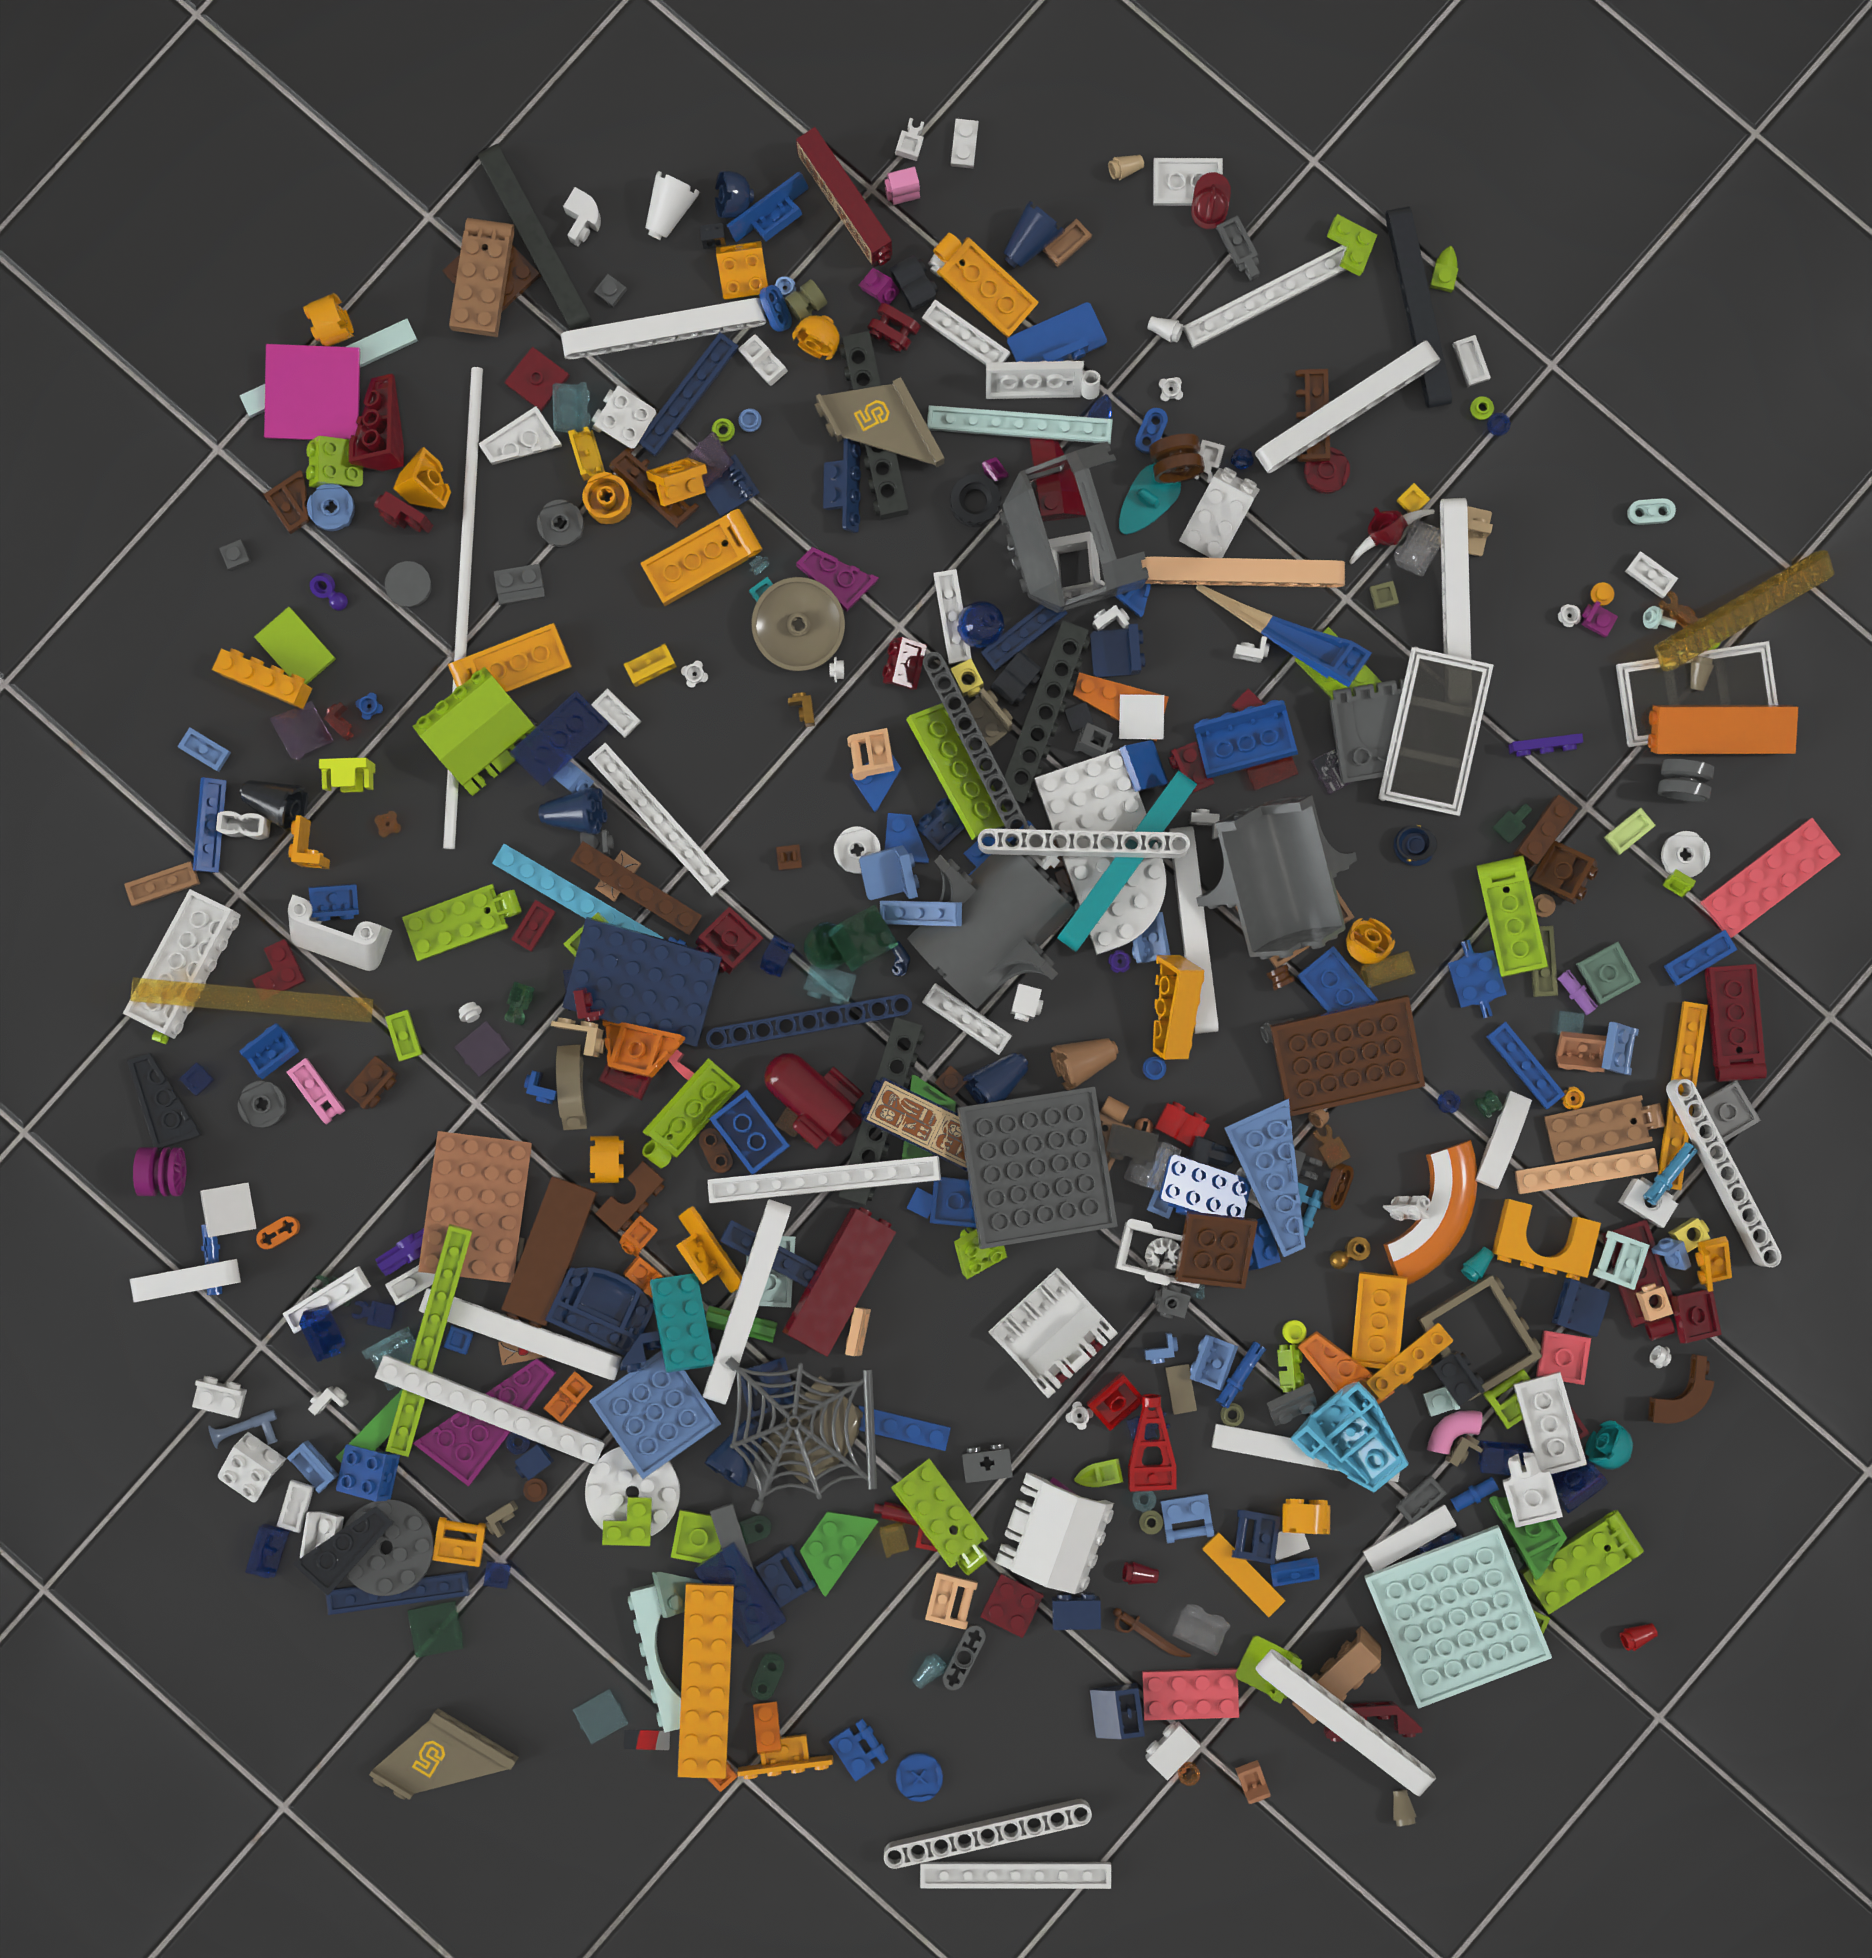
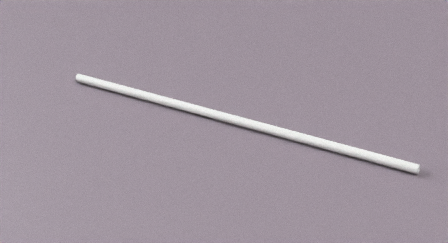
M480 367L471 368L454 661L465 658L467 650L483 369ZM454 679L452 693L455 690V688H457ZM449 770L447 773L443 848L455 849L459 781Z

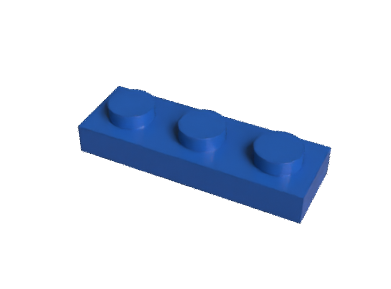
M1723 930L1664 965V968L1675 986L1738 949L1727 931Z

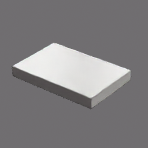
M1154 158L1153 206H1192L1194 188L1197 181L1202 175L1209 172H1217L1223 175V158Z

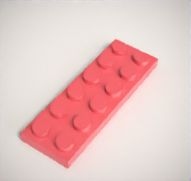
M1810 818L1700 903L1722 931L1726 930L1730 938H1732L1841 854L1814 819Z

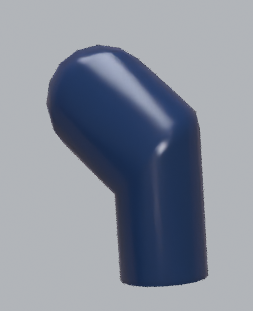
M897 941L890 946V949L896 956L894 966H892V973L896 976H903L908 971L910 956L902 944Z

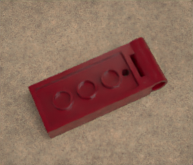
M1756 964L1706 968L1705 980L1716 1081L1765 1079L1767 1068Z

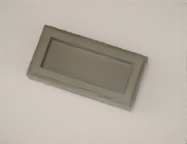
M1189 1364L1165 1367L1173 1414L1197 1411L1192 1380L1190 1379Z

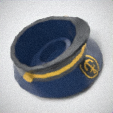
M1421 825L1408 826L1397 833L1393 848L1401 861L1411 866H1421L1432 859L1437 849V839L1431 831L1421 827Z

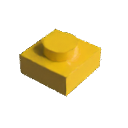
M1413 483L1397 499V502L1410 513L1421 510L1429 502L1430 498Z

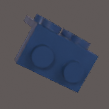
M1128 624L1127 629L1093 631L1090 634L1094 677L1140 675L1141 667H1145V655L1140 653L1139 644H1143V631L1138 630V624Z

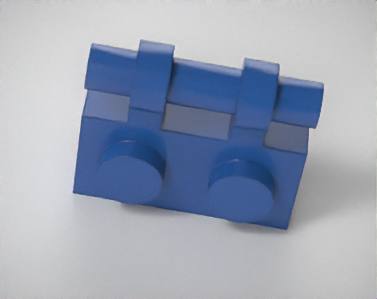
M863 1718L855 1723L859 1729L856 1734L852 1732L850 1727H847L829 1740L855 1782L875 1769L872 1758L877 1757L881 1764L889 1759L884 1752L885 1747L882 1743L879 1744L873 1735V1729L870 1725L867 1726ZM862 1739H865L871 1748L867 1752L859 1742Z

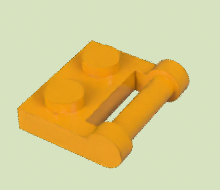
M439 1517L432 1560L480 1567L487 1530L486 1523H479L477 1525L449 1521L445 1517ZM445 1530L477 1534L476 1541L446 1537Z

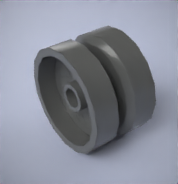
M1665 759L1662 761L1661 774L1667 778L1659 781L1657 793L1663 797L1682 801H1709L1712 788L1705 782L1713 780L1715 768L1710 764L1699 761Z

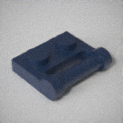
M1238 1510L1237 1517L1239 1522L1235 1550H1232L1231 1557L1275 1564L1281 1517ZM1248 1519L1254 1520L1250 1553L1244 1552Z
M792 1544L756 1566L757 1571L780 1608L816 1586L814 1580H810L796 1557ZM786 1557L802 1583L798 1588L780 1561L781 1559Z

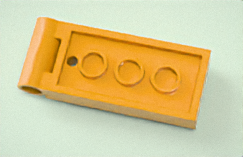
M736 509L640 564L663 605L667 606L749 560V558L760 553L762 547L741 510Z
M552 623L448 664L456 687L463 685L476 671L485 667L507 693L569 669L572 665L556 625Z

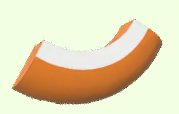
M1471 1140L1426 1155L1430 1171L1428 1198L1431 1202L1426 1213L1431 1216V1219L1416 1221L1403 1234L1383 1244L1393 1274L1395 1276L1407 1277V1285L1418 1281L1437 1268L1457 1246L1468 1226L1477 1193V1181H1475L1477 1165Z

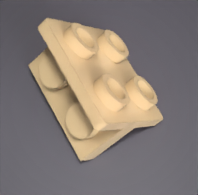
M1467 506L1468 554L1481 557L1484 552L1486 538L1492 531L1493 524H1490L1492 512ZM1441 529L1437 543L1439 548H1441Z

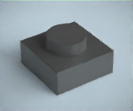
M607 274L594 293L614 308L627 291V288Z
M241 539L219 548L229 571L251 563Z

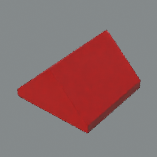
M1121 1372L1086 1404L1111 1431L1142 1404V1395Z

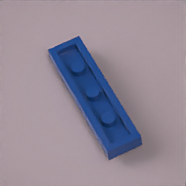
M201 778L193 871L219 873L222 833L216 830L218 813L224 811L226 780Z
M1503 1022L1486 1036L1545 1109L1550 1108L1565 1095L1507 1022Z
M859 1405V1409L864 1412V1406ZM874 1409L875 1434L943 1451L946 1450L951 1427ZM865 1412L863 1414V1418H861L859 1428L860 1431L864 1432Z

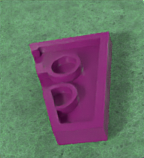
M814 547L796 563V566L810 579L820 582L830 589L846 612L879 579L872 574L870 576L860 571L855 566L842 563L837 558Z

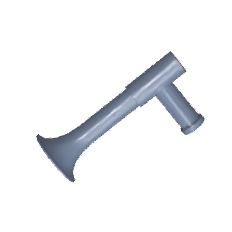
M274 1409L226 1428L214 1429L208 1426L216 1449H218V1444L223 1439L262 1425L268 1445L278 1441L270 1423L277 1420Z

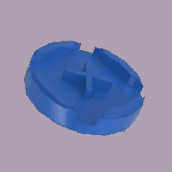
M916 1752L910 1754L900 1762L897 1768L896 1783L898 1789L911 1801L923 1802L930 1800L938 1793L942 1786L943 1772L941 1765L934 1757L927 1753Z

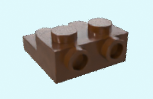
M1554 841L1547 850L1531 881L1553 892L1555 896L1576 904L1577 900L1582 901L1587 893L1585 886L1589 879L1592 881L1595 879L1599 868L1596 867L1597 862L1594 858Z

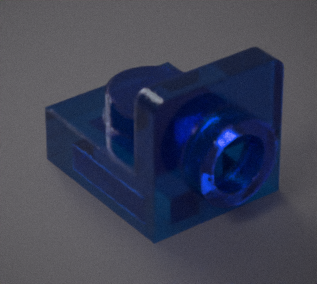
M774 935L762 957L760 968L769 975L781 977L795 945Z

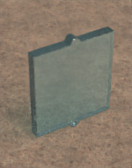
M610 1689L573 1709L581 1724L580 1729L584 1730L591 1744L628 1724L620 1709L621 1704L617 1703Z

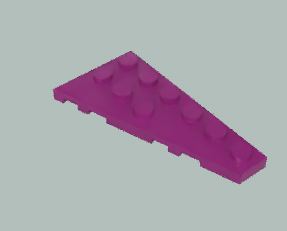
M537 1358L487 1392L486 1395L528 1410L556 1374V1371ZM459 1411L413 1444L469 1487L511 1431Z

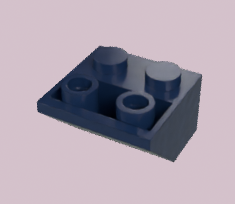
M785 1357L744 1369L770 1373L787 1371L788 1366ZM747 1373L754 1381L762 1383L783 1384L791 1382L790 1374L759 1376ZM741 1376V1386L748 1407V1383ZM793 1385L781 1388L762 1387L769 1395L794 1391ZM752 1386L751 1417L761 1415L762 1395ZM794 1395L773 1399L780 1405H788L793 1403ZM766 1399L765 1413L772 1412V1404Z
M1137 1683L1090 1689L1096 1738L1128 1739L1145 1736Z

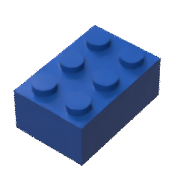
M749 1090L744 1091L709 1118L752 1175L756 1174L791 1147Z

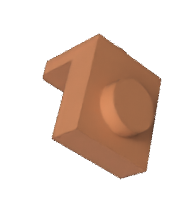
M1258 1760L1235 1768L1249 1804L1262 1801L1271 1796Z

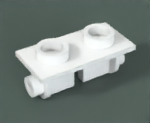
M1424 1195L1413 1197L1396 1196L1392 1199L1391 1205H1383V1208L1390 1213V1216L1399 1221H1403V1219L1416 1221L1431 1219V1216L1426 1213L1431 1202Z

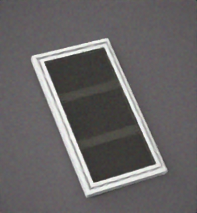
M1769 641L1616 665L1628 747L1648 744V736L1652 730V725L1649 723V713L1652 711L1653 705H1778ZM1694 655L1713 659L1712 664L1714 667L1704 691L1690 688L1691 661L1694 660Z
M1418 647L1411 648L1378 799L1460 816L1493 664L1419 649Z

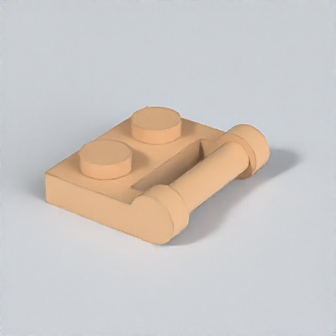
M887 728L853 734L847 738L848 746L851 748L854 766L852 775L855 780H862L866 776L894 771ZM865 743L869 759L868 765H863L860 750L861 744Z
M937 1572L925 1620L967 1629L968 1621L966 1619L973 1591L977 1589L978 1582ZM958 1586L964 1587L957 1618H952L950 1616Z

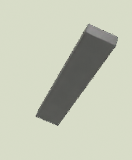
M733 1502L710 1509L751 1643L754 1645L773 1639L775 1634Z

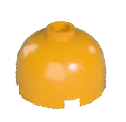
M812 315L801 320L795 328L792 337L793 339L797 337L799 340L797 345L806 353L819 359L822 355L827 356L826 360H830L837 351L840 335L830 317Z
M1360 918L1352 924L1346 938L1347 950L1356 961L1363 964L1373 965L1380 963L1391 953L1394 947L1395 940L1392 941L1390 936L1392 932L1385 924L1376 919L1369 918L1368 921H1361L1363 918Z

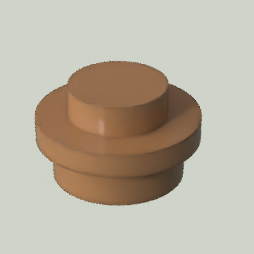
M1540 894L1533 899L1537 916L1548 917L1555 911L1556 904L1550 895Z

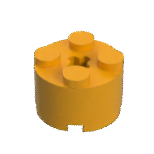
M335 293L308 303V305L303 307L307 318L312 321L313 327H311V332L316 340L320 339L323 346H333L354 336L349 315L346 309L343 310L338 305L342 302Z
M602 472L588 480L583 490L582 498L587 511L594 520L600 524H615L623 520L630 513L632 498L623 479L612 473ZM606 495H609L610 501L608 502L605 501Z
M590 1136V1141H595V1146H590V1173H595V1178H590V1183H619V1178H624V1164H619V1155H624V1140H619V1136Z
M1286 1499V1504H1283L1282 1533H1289L1290 1531V1533L1330 1535V1505H1328V1500H1309V1504H1304V1499Z

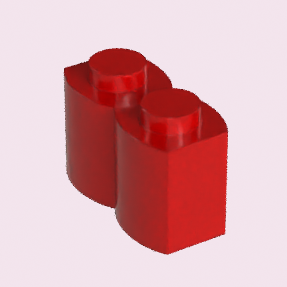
M1173 1101L1172 1105L1166 1103L1154 1129L1191 1148L1196 1135L1204 1137L1209 1127V1124L1205 1123L1207 1118L1194 1112L1193 1116L1186 1113V1107Z

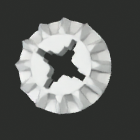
M1158 1238L1152 1241L1145 1253L1148 1267L1154 1270L1155 1273L1164 1275L1174 1273L1177 1269L1180 1246L1169 1238ZM1168 1249L1167 1257L1170 1260H1164L1160 1264V1256L1157 1254H1163Z

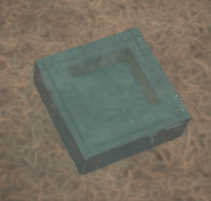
M1559 1011L1557 1035H1560L1561 1031L1583 1034L1584 1013Z

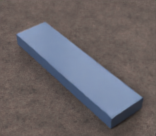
M880 901V924L962 926V902Z

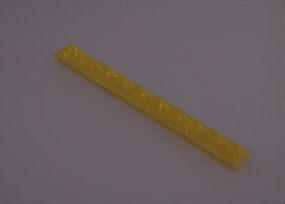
M134 977L131 991V1002L369 1023L372 1021L374 1000Z

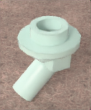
M1657 606L1649 607L1643 615V623L1649 629H1657L1659 625L1674 629L1677 620L1662 616L1664 610Z

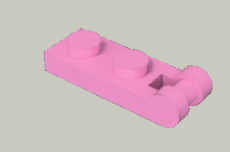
M308 1058L303 1059L287 1071V1074L326 1125L332 1121V1117L336 1114L340 1115L345 1111L344 1106L335 1097ZM328 1101L331 1107L324 1110L322 1105Z

